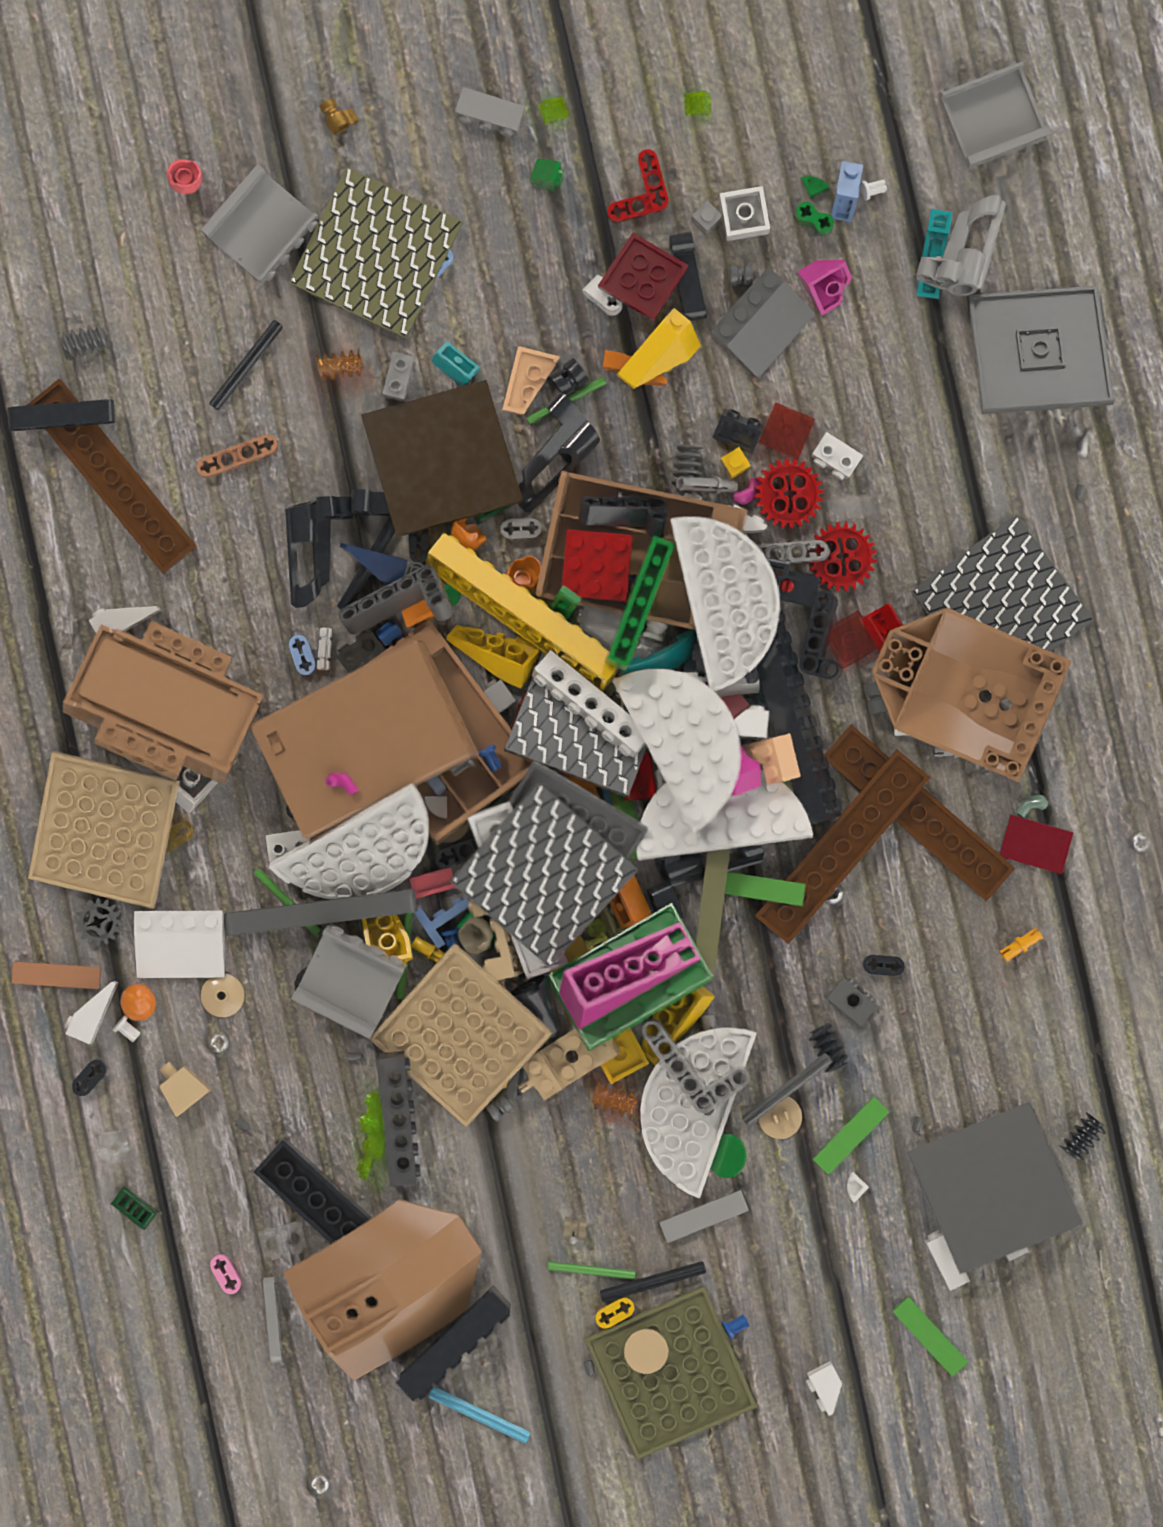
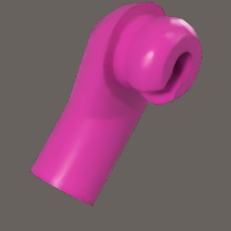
M750 478L746 490L734 493L733 500L735 503L745 505L755 500L753 495L757 494L758 490L754 489L753 486L760 485L756 478Z
M334 772L325 779L328 787H343L349 796L359 790L346 773Z

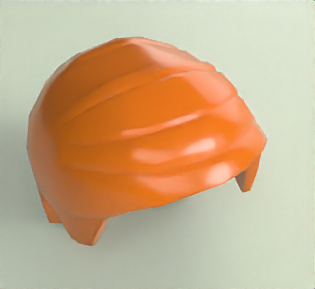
M466 518L453 522L451 536L455 537L464 548H470L475 551L486 542V536L474 523L465 524Z
M527 555L524 558L516 559L510 565L506 575L518 587L522 586L528 591H532L537 588L542 565L536 557Z
M136 983L128 986L123 991L120 1004L123 1013L128 1018L134 1021H145L155 1011L156 998L153 991L146 984Z

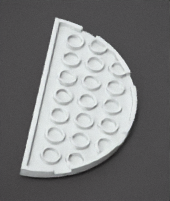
M708 518L671 519L709 687L716 691L741 679L766 654L776 633L779 618L780 601L778 586L771 566L764 554L747 536L737 529Z
M648 669L632 672L612 680L692 831H697L712 820L723 804L728 801L738 778L741 763L740 738L730 711L720 697L707 685L677 671Z
M761 770L760 787L737 796H730L728 801L715 814L716 816L695 832L692 831L668 784L665 783L653 796L643 813L640 823L647 826L648 830L637 846V860L812 838L813 833L808 816L795 794L782 782L767 785L763 770Z
M410 784L271 861L269 868L286 883L289 884L291 882L302 888L305 893L326 899L384 893L411 875V871L420 863L424 855L429 831L428 816L424 802L414 785Z
M741 1028L709 1029L685 1038L677 1043V1046L707 1087L732 1068L746 1066L757 1032ZM659 1060L648 1078L641 1101L640 1114L644 1142L652 1160L662 1174L681 1190L700 1199L736 1093L709 1112L699 1113L694 1109L661 1060ZM676 1060L672 1063V1067L676 1071H681L684 1069V1064ZM736 1072L733 1075L734 1080L740 1082L743 1072ZM687 1079L685 1086L688 1089H694L697 1083L694 1079ZM723 1084L715 1087L716 1092L720 1095H724L728 1091L727 1087ZM700 1097L697 1100L698 1105L701 1107H707L710 1104L709 1099L706 1097Z

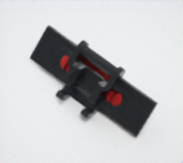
M765 557L771 567L784 570L783 575L774 574L778 586L779 600L813 607L820 577L789 571L790 560L788 559L783 561Z

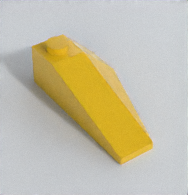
M674 308L618 372L617 376L635 389L663 372H668L673 367L688 362L701 347L691 321Z
M456 625L446 637L447 641L500 680L518 688H522L529 680L542 652L520 636L512 639L504 637V633L497 632L496 635L484 633L482 629Z
M397 914L362 919L366 945L370 947L377 946L383 950L384 954L390 957L396 956L404 964L413 959L410 938Z
M702 986L675 1003L654 1013L652 1019L659 1020L674 1042L677 1043L705 1012L715 996ZM650 1024L647 1027V1032L650 1035H656L659 1029L656 1025ZM644 1038L641 1048L646 1058L656 1065L660 1059ZM663 1042L659 1045V1049L661 1052L667 1053L671 1046L669 1043Z

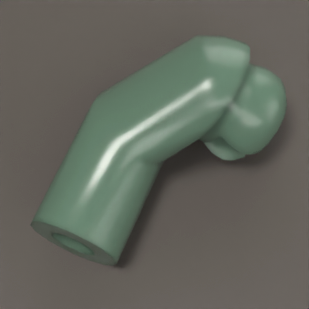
M1043 795L1028 796L1016 810V813L1025 818L1031 809H1046L1048 801Z

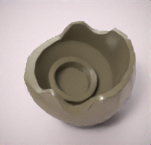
M481 918L468 919L458 931L460 943L469 954L474 955L483 952L491 945L493 937L491 926Z

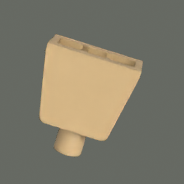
M168 1062L159 1069L167 1079L160 1085V1089L176 1117L212 1090L187 1066L177 1071L171 1062Z

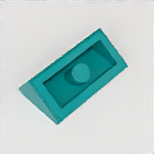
M448 341L441 346L431 360L436 367L460 386L468 385L480 370L478 365Z

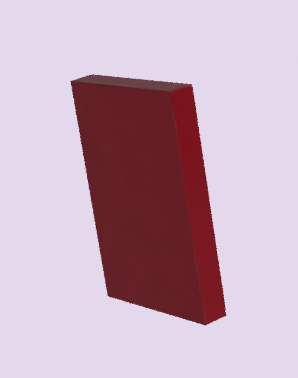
M1010 814L999 855L1005 859L1062 874L1074 832Z

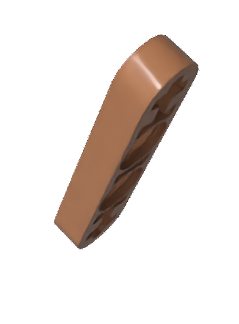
M269 434L257 437L203 457L197 463V471L205 478L219 475L274 454L278 449V442L275 437ZM266 439H268L270 442H274V444L271 445V450H267V448L260 449L262 454L258 455V450L255 447L254 443L258 442V446L260 447L265 444ZM247 446L252 447L254 450V454L250 458L242 456V450ZM225 454L233 456V463L229 466H224L221 462ZM217 458V463L221 469L217 470V466H213L210 468L209 473L205 470L201 471V468L204 467L203 463L214 464L215 461L213 459Z

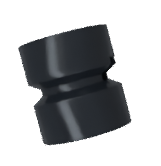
M574 358L563 364L562 370L558 368L548 375L559 393L562 392L567 397L574 392V387H581L589 381L587 374Z

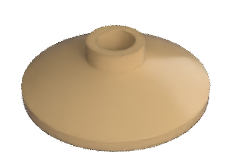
M225 974V978H209L201 990V1001L204 1008L216 1017H228L235 1014L244 1002L245 993L241 982L229 974ZM221 991L226 995L224 1000L218 998V993Z

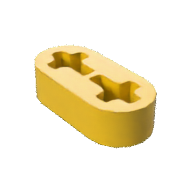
M628 1297L616 1299L597 1311L596 1323L601 1328L607 1329L633 1314L634 1303ZM621 1302L630 1304L627 1313L624 1310L616 1313L615 1310L621 1307ZM604 1312L608 1315L613 1312L614 1315L609 1318V1323L606 1324L605 1321L600 1322L599 1319L602 1318L601 1313Z

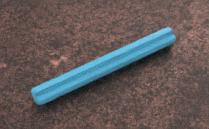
M435 1386L429 1392L428 1397L522 1443H526L530 1436L529 1431Z

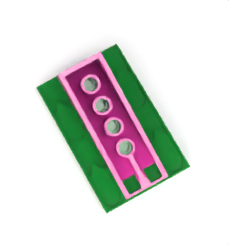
M671 903L549 974L548 978L589 1052L618 1036L623 1031L642 1022L645 1018L675 1003L685 995L706 985L707 982L712 980L713 976Z

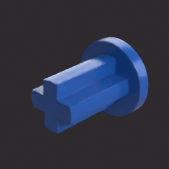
M495 744L478 751L479 756H483L491 772L502 767L494 751L496 749Z
M459 928L440 931L441 935L445 936L447 951L455 943L459 946L457 935L460 930Z
M744 1315L729 1323L722 1322L723 1329L730 1340L734 1339L733 1335L750 1326Z

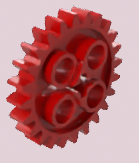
M785 458L782 465L779 460H776V467L768 464L769 472L761 470L764 477L756 478L760 485L753 486V488L758 490L759 493L753 495V497L759 498V502L754 505L762 507L759 514H767L764 519L765 521L773 519L772 526L780 522L781 529L785 527L786 523L789 529H793L794 523L797 527H802L801 520L806 524L809 523L808 516L816 517L813 510L821 509L817 502L824 500L818 497V494L824 492V490L818 489L822 481H815L819 474L810 473L813 468L812 466L805 469L804 461L797 465V459H793L790 464L788 458ZM786 474L789 475L788 485H787V480H786V478H785V475H786ZM796 476L803 479L801 488H797L794 485V478ZM775 477L779 478L782 482L779 490L775 489L772 485ZM785 491L793 492V496L789 498L784 496ZM797 498L804 500L805 505L802 510H799L795 505ZM777 499L783 502V509L781 511H777L774 508V502ZM789 502L791 507V513L788 512Z
M838 521L835 524V528L828 524V531L820 528L821 536L814 534L813 538L825 543H833L835 551L829 553V556L823 561L806 562L813 564L809 572L816 571L814 576L821 578L819 585L821 586L825 582L828 583L827 590L832 585L835 586L836 592L839 591L840 587H843L844 591L847 592L848 586L856 590L857 582L861 586L864 585L863 577L868 580L871 578L867 571H875L870 566V564L877 563V560L872 558L873 555L877 554V551L870 549L875 542L868 543L867 540L870 538V534L863 536L864 528L856 531V524L851 528H848L847 521L843 527L840 526ZM838 538L842 540V554L847 555V558L844 560L846 576L842 575L841 559L836 558L840 554ZM852 539L856 542L857 548L849 550L846 548L845 542ZM818 545L817 549L809 550L808 555L814 552L821 556V552L825 550ZM850 561L858 562L860 566L859 571L852 572L848 567V563ZM835 564L838 567V573L835 575L829 574L827 572V565Z

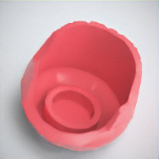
M176 160L169 165L166 173L171 188L183 195L196 192L203 180L198 164L189 160Z

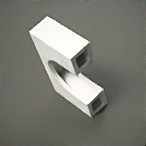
M937 1230L927 1236L928 1239L924 1242L947 1288L951 1291L969 1282L970 1280L966 1273L959 1274L942 1232L940 1233ZM1024 1248L1005 1257L1008 1261H1011L1029 1251L1027 1248Z

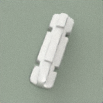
M331 628L320 629L319 637H321V640H319L318 648L320 660H317V669L319 670L330 669V661L328 659L331 658L332 648L330 638L333 636V630Z

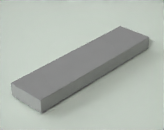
M740 1189L662 1220L659 1223L666 1241L669 1243L747 1212L749 1209Z

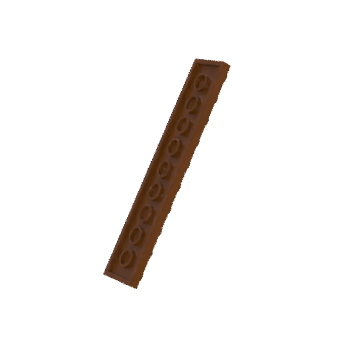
M59 378L27 405L78 402V400ZM98 425L45 429L162 574H165L197 548L191 538Z
M852 724L849 725L823 755L828 759L831 766L860 791L889 759L883 751ZM923 787L894 820L985 901H988L1015 870L1009 862Z
M896 749L786 878L785 881L806 884L803 906L767 901L755 917L789 944L931 777Z

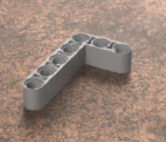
M649 1019L645 1022L642 1028L644 1038L697 1112H709L748 1084L750 1078L748 1069L743 1066H736L706 1087L662 1023L657 1019ZM648 1025H656L659 1032L656 1035H650L647 1032ZM663 1042L669 1043L671 1051L663 1053L660 1051L659 1045ZM679 1060L684 1064V1069L676 1071L673 1069L672 1063ZM736 1072H743L746 1079L743 1082H737L734 1080L733 1075ZM687 1079H694L697 1086L694 1089H688L685 1086V1081ZM723 1084L727 1087L728 1091L726 1094L720 1095L716 1092L715 1087ZM700 1097H706L709 1099L710 1104L707 1107H701L698 1105L697 1100Z

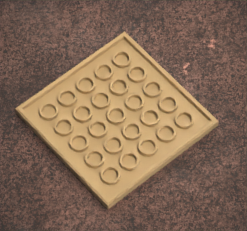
M53 751L28 879L152 909L155 908L180 780Z
M455 943L374 1032L370 1040L384 1053L405 1051V1058H410L411 1068L410 1071H407V1074L459 1122L467 1127L553 1032Z

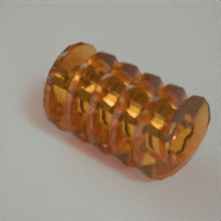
M359 348L357 355L354 354L352 349L349 350L348 356L345 355L344 351H341L340 358L336 356L335 352H332L331 359L328 358L326 353L323 355V360H320L318 355H316L319 376L324 382L327 381L328 375L332 380H335L337 373L340 379H344L345 372L349 378H352L353 371L356 372L357 376H361L363 366Z
M597 1082L591 1103L594 1104V1110H597L602 1105V1112L604 1113L610 1108L611 1115H614L619 1110V1117H622L627 1112L628 1119L630 1120L634 1115L639 1095L634 1099V1092L631 1091L626 1096L625 1089H622L617 1094V1087H613L609 1092L607 1084L600 1089V1083Z

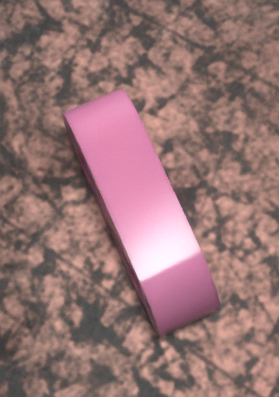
M216 1255L210 1262L211 1270L223 1291L228 1294H234L242 1285L241 1278L227 1255ZM217 1259L226 1261L224 1265L226 1273L221 1268L215 1267ZM226 1275H228L231 1280L237 1281V1283L235 1284V1289L226 1286V1284L228 1283Z

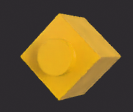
M740 447L720 459V463L730 479L742 474L751 466Z

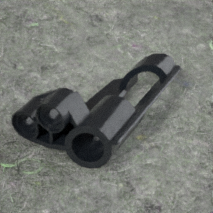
M562 392L546 407L551 411L550 415L561 426L522 470L523 481L519 484L523 502L518 503L523 511L531 513L559 485L562 471L570 473L600 443L599 435L594 427ZM560 455L568 464L536 495L532 487V481Z
M351 496L316 497L315 501L299 503L285 509L291 605L295 608H303L314 601L320 594L321 587L330 581L331 520L353 519ZM312 542L314 578L308 584L299 587L297 543Z
M759 844L736 847L744 855V858L728 862L727 872L762 863L765 851ZM699 852L654 859L659 875L664 881H668L672 887L704 879L705 868H703Z

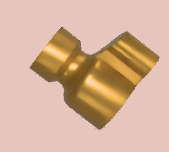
M330 98L319 105L322 114L327 116L325 123L333 135L343 132L349 126L360 121L353 108L338 110L334 98Z

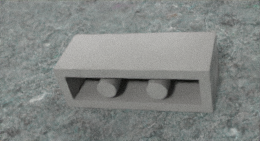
M465 87L462 88L455 110V115L459 121L466 124H471V122L477 123L479 127L485 130L497 129L500 130V134L512 137V134L518 136L525 114V106Z

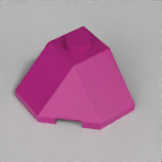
M843 259L814 261L797 271L804 289L821 316L841 304L844 288L846 285H849L852 278Z
M741 746L740 770L730 796H737L761 786V765L755 759L752 760L747 756Z

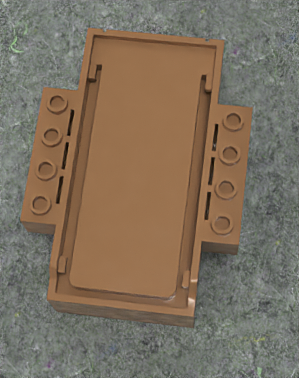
M153 621L150 622L142 640L121 630L111 629L101 624L63 702V713L99 728L95 737L96 745L167 777L177 780L184 766L221 784H225L251 728L250 724L253 723L259 711L264 695L225 678L232 657Z

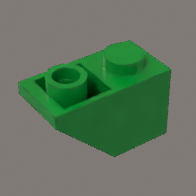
M537 158L530 176V184L555 192L556 186L561 187L564 179L562 162Z

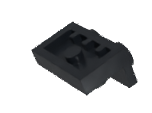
M724 409L712 438L736 448L740 447L741 450L753 454L764 425L756 418L741 416V413L734 409Z
M698 639V641H695L692 656L686 660L684 672L698 673V676L706 674V669Z

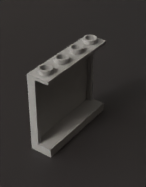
M1012 61L1004 65V69L999 71L992 69L985 72L981 78L971 77L963 81V85L956 87L954 84L943 89L944 92L941 93L940 100L968 170L1046 140L1052 134L1049 126L1044 124L1022 69L1023 61L1019 63Z

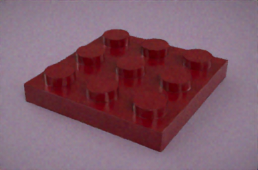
M633 232L598 284V288L654 321L687 271L688 265Z

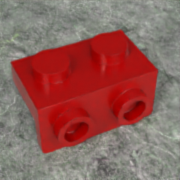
M890 603L861 618L865 629L871 635L880 652L889 631L903 626Z
M644 754L628 798L623 796V801L653 798L656 794L651 754Z

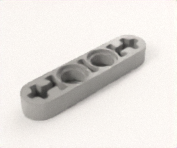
M821 540L756 545L763 554H765L764 549H766V557L771 558L770 554L773 549H781L782 556L778 560L786 561L788 559L790 563L823 561L830 553L829 546ZM810 545L809 549L815 550L820 545L825 551L821 552V556L814 552L809 553L810 557L807 558L808 549L806 546ZM797 546L803 548V555L800 558L792 556V550Z
M275 1277L263 1278L270 1359L271 1363H282L283 1348Z

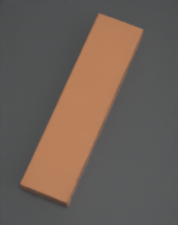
M13 961L12 983L100 989L102 967Z

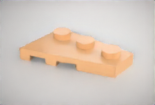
M518 346L503 411L524 416L549 377L548 375L551 374L560 360V356Z

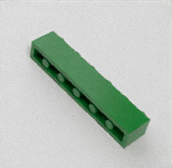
M656 536L650 540L604 663L622 670L628 668L675 544Z

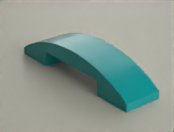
M931 209L922 257L936 258L937 256H943L950 232L953 212ZM918 280L916 296L938 299L939 288Z
M689 629L676 636L674 644L644 659L639 656L631 659L626 670L621 669L622 676L641 670H673L692 656L695 641H698L696 630Z

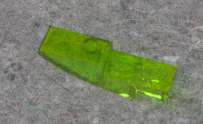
M375 1088L372 1089V1093L367 1092L364 1105L368 1106L366 1114L362 1113L359 1126L362 1127L361 1132L369 1134V1138L365 1137L362 1145V1150H365L364 1158H359L356 1171L360 1172L359 1178L368 1179L373 1158L382 1160L385 1148L382 1100L378 1089Z

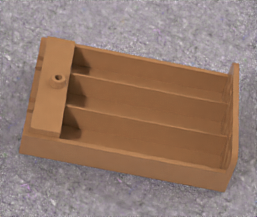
M562 471L536 596L554 600L562 587L567 529L633 535L630 575L638 574L652 537L646 534L645 527L585 525L578 520L581 499L583 497H617V491L622 490V494H639L641 498L659 499L666 504L669 517L666 536L661 539L675 544L646 620L696 630L671 519L680 517L708 518L725 523L743 533L748 511L742 508ZM580 597L581 600L578 603L580 606L623 614L625 609L621 601Z
M428 619L410 632L406 638L403 637L396 642L395 646L389 647L367 664L414 640L423 641L438 668L477 751L495 744L496 749L494 751L502 765L498 770L491 772L483 756H477L472 758L476 764L475 767L470 765L456 776H454L450 769L437 775L446 787V791L439 796H447V819L435 816L428 809L425 797L436 795L426 781L415 786L427 811L428 835L437 846L468 824V817L487 810L516 789L532 761L504 751L512 730L430 619Z
M414 640L250 724L253 734L305 840L313 839L410 784H413L415 787L471 758L479 756L476 746L427 646L423 641ZM334 772L346 773L359 790L349 796L343 787H328L325 779Z

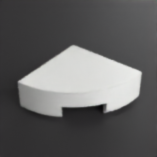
M447 796L425 797L428 809L435 816L447 819Z
M852 1171L847 1180V1193L855 1203L869 1186Z

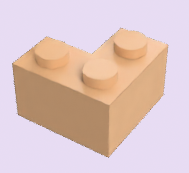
M790 734L741 745L747 756L752 760L755 759L759 764L762 763L767 785L801 777Z

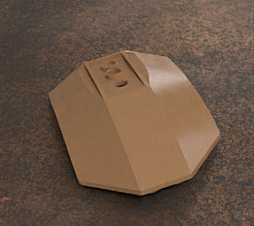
M946 608L889 631L872 673L895 730L1019 782L1041 736L1072 661ZM982 690H989L992 694L991 700L987 703L979 699V694ZM1007 698L1012 702V707L1009 711H1002L999 704L1002 699Z
M398 1199L397 1202L366 1223L285 1270L283 1274L303 1318L326 1353L354 1381L428 1338L468 1309L482 1250L459 1214ZM369 1296L376 1297L378 1300L377 1306H368L365 1301L366 1298ZM354 1308L358 1311L359 1315L357 1317H350L347 1314V1310Z

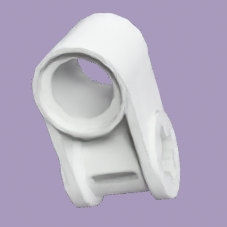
M597 274L582 292L607 315L615 316L620 313L622 302L598 288L602 277ZM609 301L612 303L616 301V306H608Z

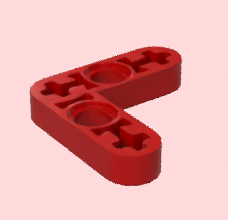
M644 149L638 156V165L646 194L611 203L607 210V216L610 221L621 223L662 212L667 208L669 202L658 157L653 150ZM644 155H648L649 158L653 157L651 168L656 167L657 170H650L644 173V170H648L647 163L642 162ZM650 175H656L659 178L658 185H649L647 178ZM662 188L663 191L660 190L658 192L660 199L665 200L662 202V206L653 203L656 199L655 192L650 194L649 191H657ZM636 201L642 202L644 205L643 211L634 212L632 204ZM624 204H628V211L631 215H627V211L620 213V217L616 218V215L611 213L614 212L615 207H618V210H624Z

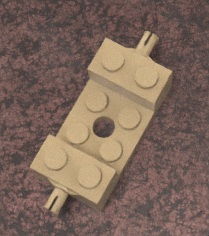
M471 899L468 901L470 913L474 914V918L488 915ZM490 918L491 929L496 932L497 937L495 947L501 956L485 960L483 969L506 989L505 979L523 974L524 971L511 934L493 918Z
M574 1029L531 1056L523 1065L528 1080L518 1085V1088L521 1089L527 1085L520 1090L524 1093L534 1087L538 1090L543 1100H546L594 1068L619 1054L621 1050L615 1040L611 1039L588 1052L577 1030ZM574 1050L577 1052L578 1060L576 1062L568 1060V1051Z

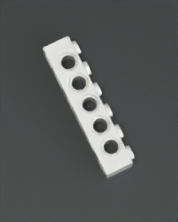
M550 650L534 668L532 676L539 686H545L551 691V695L556 700L564 701L572 713L580 714L585 718L584 721L589 727L593 729L596 727L601 731V735L606 741H613L617 744L622 754L625 756L630 755L634 758L646 744L631 715ZM558 675L562 678V681L556 682L551 676ZM576 689L579 695L573 696L568 690ZM593 703L596 709H588L585 704ZM608 716L613 722L605 723L602 717ZM625 730L629 733L630 736L623 737L620 735L619 731Z

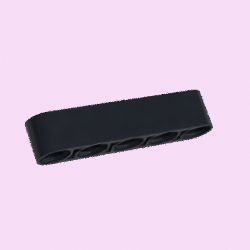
M111 399L7 408L9 431L103 425L116 422L114 400Z

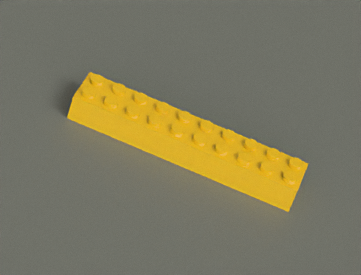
M443 533L428 552L426 565L433 566L440 579L547 655L550 650L601 692L606 689L616 676L619 668L604 663L608 651L602 647L597 639L589 638L579 626L571 625L567 622L561 613L550 610L544 601L532 597L526 588L518 587L508 575L500 574L490 562L482 561L478 558L472 549H466L461 546L455 537Z

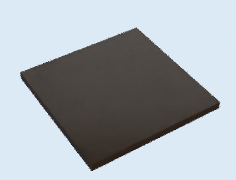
M487 380L361 414L397 538L523 502Z

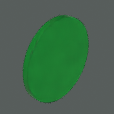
M732 1134L721 1135L711 1164V1169L717 1176L733 1178L743 1170L747 1155L746 1148L740 1138Z

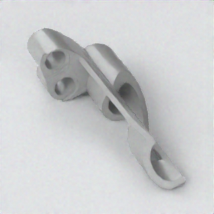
M992 195L983 198L971 210L958 214L943 256H937L936 258L921 257L916 278L919 281L939 289H948L951 294L958 296L971 295L978 289H983L1006 203L1000 196ZM983 215H992L983 251L965 248L972 222Z

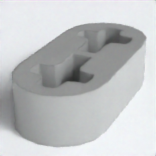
M533 518L509 519L502 523L500 530L504 538L520 540L537 538L541 534L542 527L540 522ZM530 523H534L538 530H535L534 534H530L528 530L522 531V527H529ZM508 524H512L513 528H520V531H513V535H508L504 528H508Z

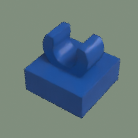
M393 619L375 631L385 646L387 644L389 647L394 646L392 640L395 638L401 640L403 638L401 635L403 632Z

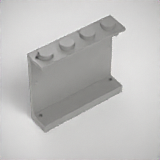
M257 164L201 231L208 239L263 284L275 276V269L280 264L284 265L290 258L289 253L293 248L297 249L304 241L303 237L308 231L311 233L317 227V220L319 218L315 212L312 213L268 176L265 170Z
M328 925L323 931L321 941L291 999L370 1039L407 965L396 956L390 957L384 954L383 950L379 947H370L364 944L361 938L349 936L343 933L344 931L341 928Z

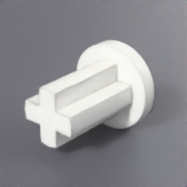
M884 179L867 183L865 180L860 182L861 196L865 201L869 200L871 195L887 191Z
M124 1015L112 1031H119L130 1041L134 1042L140 1035V1032L126 1021L128 1017Z

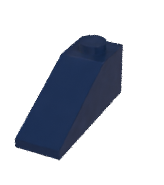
M340 543V548L374 578L381 580V585L387 586L404 577L408 560Z

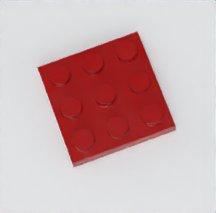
M567 529L562 587L565 586L582 598L627 602L633 535Z

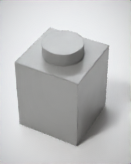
M707 200L692 215L691 222L707 236L722 221L723 215Z
M494 679L484 686L486 688L484 694L499 714L516 703V700L502 680L497 682Z

